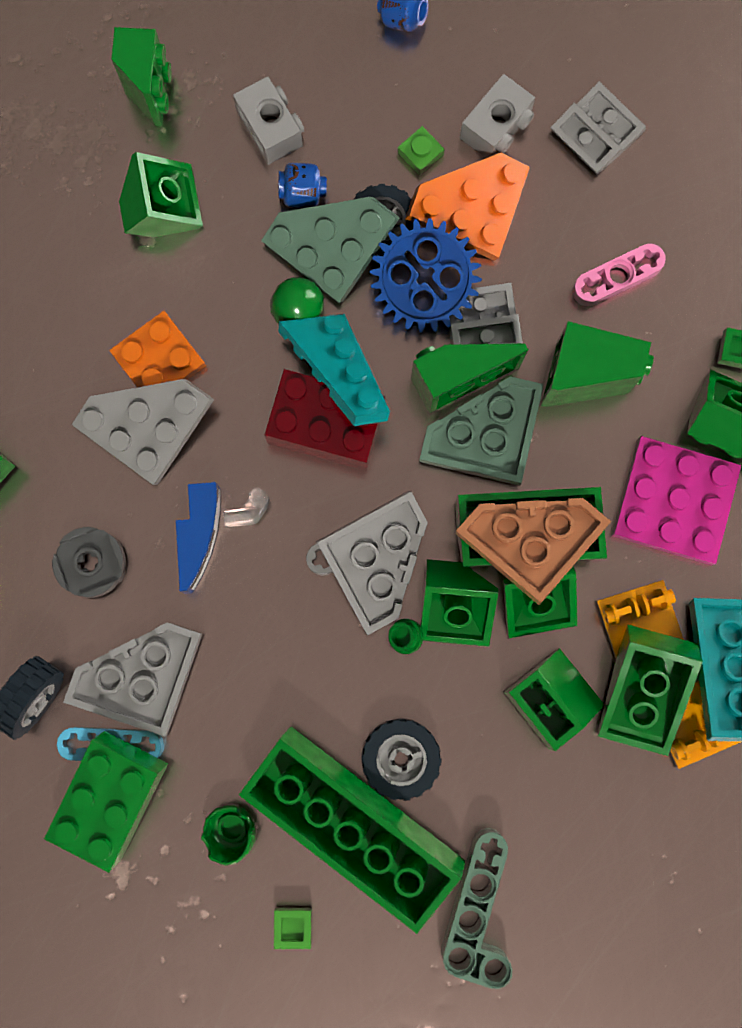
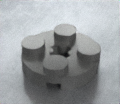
M82 527L69 532L59 542L60 546L53 556L52 568L57 582L61 587L77 596L86 598L103 596L112 591L125 575L126 559L121 544L109 533L97 528ZM90 553L93 558H98V563L95 564V569L91 572L87 568L82 569L80 565L85 561L84 555Z

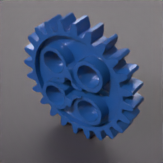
M428 218L425 228H421L419 221L414 219L413 230L410 231L402 223L400 224L402 235L398 237L396 234L389 232L388 235L392 243L389 246L380 242L379 246L385 253L383 256H373L372 258L380 263V268L370 270L371 274L379 276V281L370 286L382 291L375 298V301L386 300L388 304L382 312L385 314L394 310L396 314L393 322L396 323L402 317L405 318L406 329H409L413 322H418L419 332H423L426 323H430L435 332L438 329V321L440 320L447 327H450L449 316L453 314L461 320L463 317L459 308L461 306L469 309L472 308V305L466 299L467 296H478L479 294L475 289L471 288L472 283L482 281V278L472 275L473 270L481 267V263H471L470 258L477 253V250H465L464 247L468 243L469 238L466 237L458 241L456 237L459 228L456 227L449 234L445 232L446 221H443L439 228L435 229L432 218ZM424 241H433L437 246V256L431 261L422 260L418 254V248ZM406 251H410L424 269H429L430 267L434 269L435 272L432 274V279L447 295L446 300H442L427 282L422 284L418 282L417 279L420 273L405 257ZM398 264H406L411 270V278L405 284H399L393 279L392 272ZM447 267H453L460 273V281L455 287H445L440 281L441 272ZM425 290L432 294L434 302L430 309L421 310L416 307L414 298L417 292Z

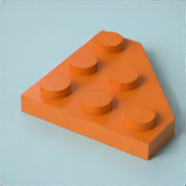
M498 153L422 183L415 189L405 219L412 223L414 219H417L420 226L425 228L428 218H432L435 229H438L440 224L446 221L445 232L449 234L456 227L459 228L456 237L458 241L468 237L469 241L465 246L470 250L476 249L478 254L494 261L500 257L530 167L503 153Z

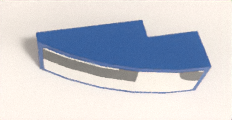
M216 482L188 484L190 519L176 520L179 589L184 594L193 593L212 554L220 516V487Z

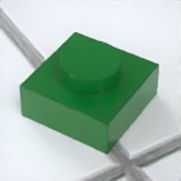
M727 327L723 331L718 364L742 369V330Z

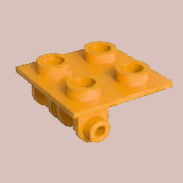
M664 580L597 601L615 658H617L627 625L684 640L672 603L676 602V598L672 589H666Z
M699 681L694 684L670 750L678 769L741 743L734 741H707Z

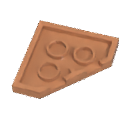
M584 498L546 502V500L521 501L515 504L498 505L486 503L479 504L456 530L455 534L540 605L611 521Z

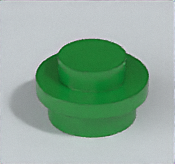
M400 619L390 628L388 639L391 646L397 652L412 654L422 645L423 631L416 621Z

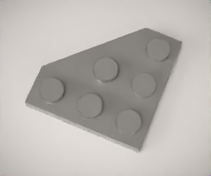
M187 379L169 381L90 396L72 425L152 485H157L214 399Z
M411 491L403 493L316 541L367 636L399 618L406 587L410 582L416 563V554L428 522Z
M167 622L149 633L75 668L63 703L165 737L168 735L202 634Z

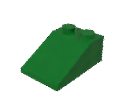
M525 343L443 345L437 349L434 346H430L416 355L417 359L413 361L411 381L429 414L518 370L529 349Z
M627 625L617 654L598 730V737L668 756L703 663L698 644Z

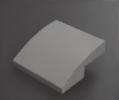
M600 81L577 104L574 102L550 127L596 174H599L646 130V126Z
M512 283L473 288L479 293L478 296L468 295L466 298L472 305V308L469 309L463 306L459 308L463 317L461 320L453 314L449 316L451 322L449 332L452 344L523 343L519 314H516ZM444 293V294H443L444 300H446V299H447V295Z

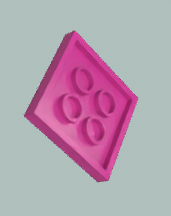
M639 437L612 536L711 566L715 565L742 465L647 437Z

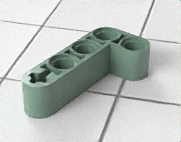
M484 828L479 830L472 839L442 942L441 956L445 969L454 977L491 989H500L505 987L512 978L513 970L511 963L502 949L484 943L483 939L507 859L508 845L498 831L492 828ZM491 838H493L494 843L498 846L497 851L491 850L488 855L487 861L490 866H493L492 870L484 865L486 852L481 847L482 843H489ZM484 874L488 876L489 883L483 891H474L470 888V881L475 875ZM466 911L478 913V921L472 927H464L459 923L461 915ZM455 948H464L468 951V956L464 962L456 964L449 960L450 952ZM498 959L502 961L503 967L498 974L489 975L485 973V965L490 960Z

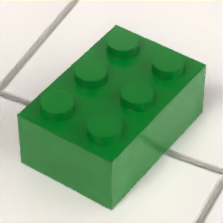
M106 731L102 732L91 740L44 840L110 873L123 858L169 763Z

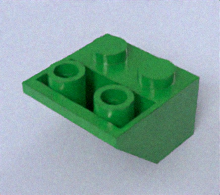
M114 27L111 59L125 94L155 126L162 127L163 114H168L169 97L168 93H165L166 83L171 82L172 76L171 63L166 62L165 44H160L156 29Z
M560 648L504 691L546 747L553 751L558 750L584 729L605 705Z

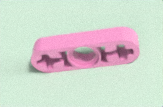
M645 244L583 273L578 277L573 286L572 295L574 300L581 306L591 307L655 277L665 264L666 257L664 251L655 244ZM645 256L648 259H655L652 267L650 264H645L639 267L637 271L635 270L634 266L640 264ZM617 267L624 269L628 276L627 281L624 283L614 282L610 277V270ZM602 278L603 285L596 288L593 296L589 292L583 294L582 289L585 283L592 287L598 284Z

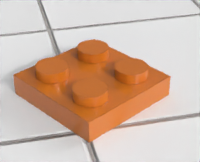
M162 311L109 350L136 387L180 379L188 380L206 367L205 362L165 311Z

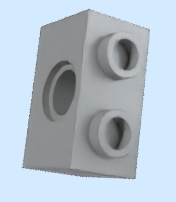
M503 74L462 122L460 139L485 158L496 155L498 152L504 154L514 140L512 135L518 128L524 130L531 122L535 114L532 112L535 97ZM501 117L507 122L498 123L493 118Z
M268 76L233 94L236 111L268 165L303 147L301 133L304 132L303 124L296 113L290 114L286 107L288 101L285 93L279 85L274 87ZM270 116L278 118L274 122L264 121L267 117Z

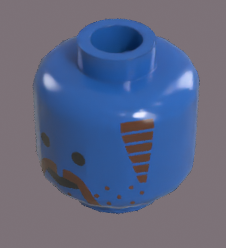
M378 0L377 10L381 14L382 21L386 27L412 32L425 22L428 13V0Z
M288 163L284 171H279L278 199H284V204L288 208L314 207L318 205L320 197H326L327 178L326 176H320V171L316 164Z

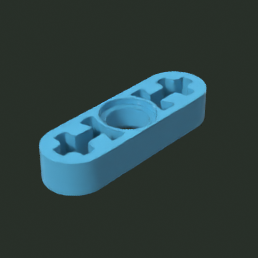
M73 727L64 730L57 740L59 754L63 758L72 761H82L88 748H78L76 754L73 753V748L67 746V740L73 739L74 733L77 734V738L80 741H91L93 739L91 733H95V737H97L104 731L128 742L127 735H132L130 743L144 742L145 736L149 737V742L155 744L156 747L149 754L159 758L164 750V742L160 735L137 729Z

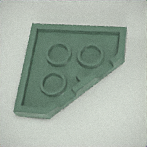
M374 197L359 198L280 212L261 241L340 303L345 300L380 248L379 243L385 241L388 233L391 232L400 217Z
M510 376L484 394H480L458 407L457 410L441 420L438 419L428 425L419 462L520 486L544 384Z

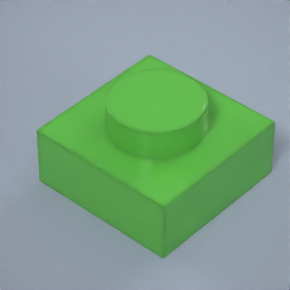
M422 126L398 146L397 153L420 176L444 156L445 149Z
M275 908L274 949H311L312 908Z

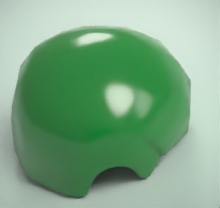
M302 277L284 280L276 287L270 299V312L278 324L279 321L320 317L324 310V296L321 289L314 282Z
M227 804L215 808L205 818L201 840L208 849V858L211 861L224 866L240 862L252 851L257 839V828L254 819L245 808L236 804Z

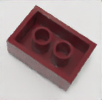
M284 369L264 434L267 443L367 471L380 422L353 426L329 396L330 390L325 383L318 382L315 377Z

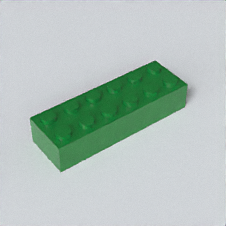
M290 727L279 739L239 794L245 801L416 934H418L462 878L466 860L293 727Z

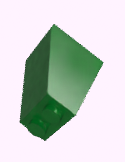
M568 321L556 342L541 406L551 407L628 394L636 384L640 385L643 376H648L651 371L654 356L649 355L652 342Z

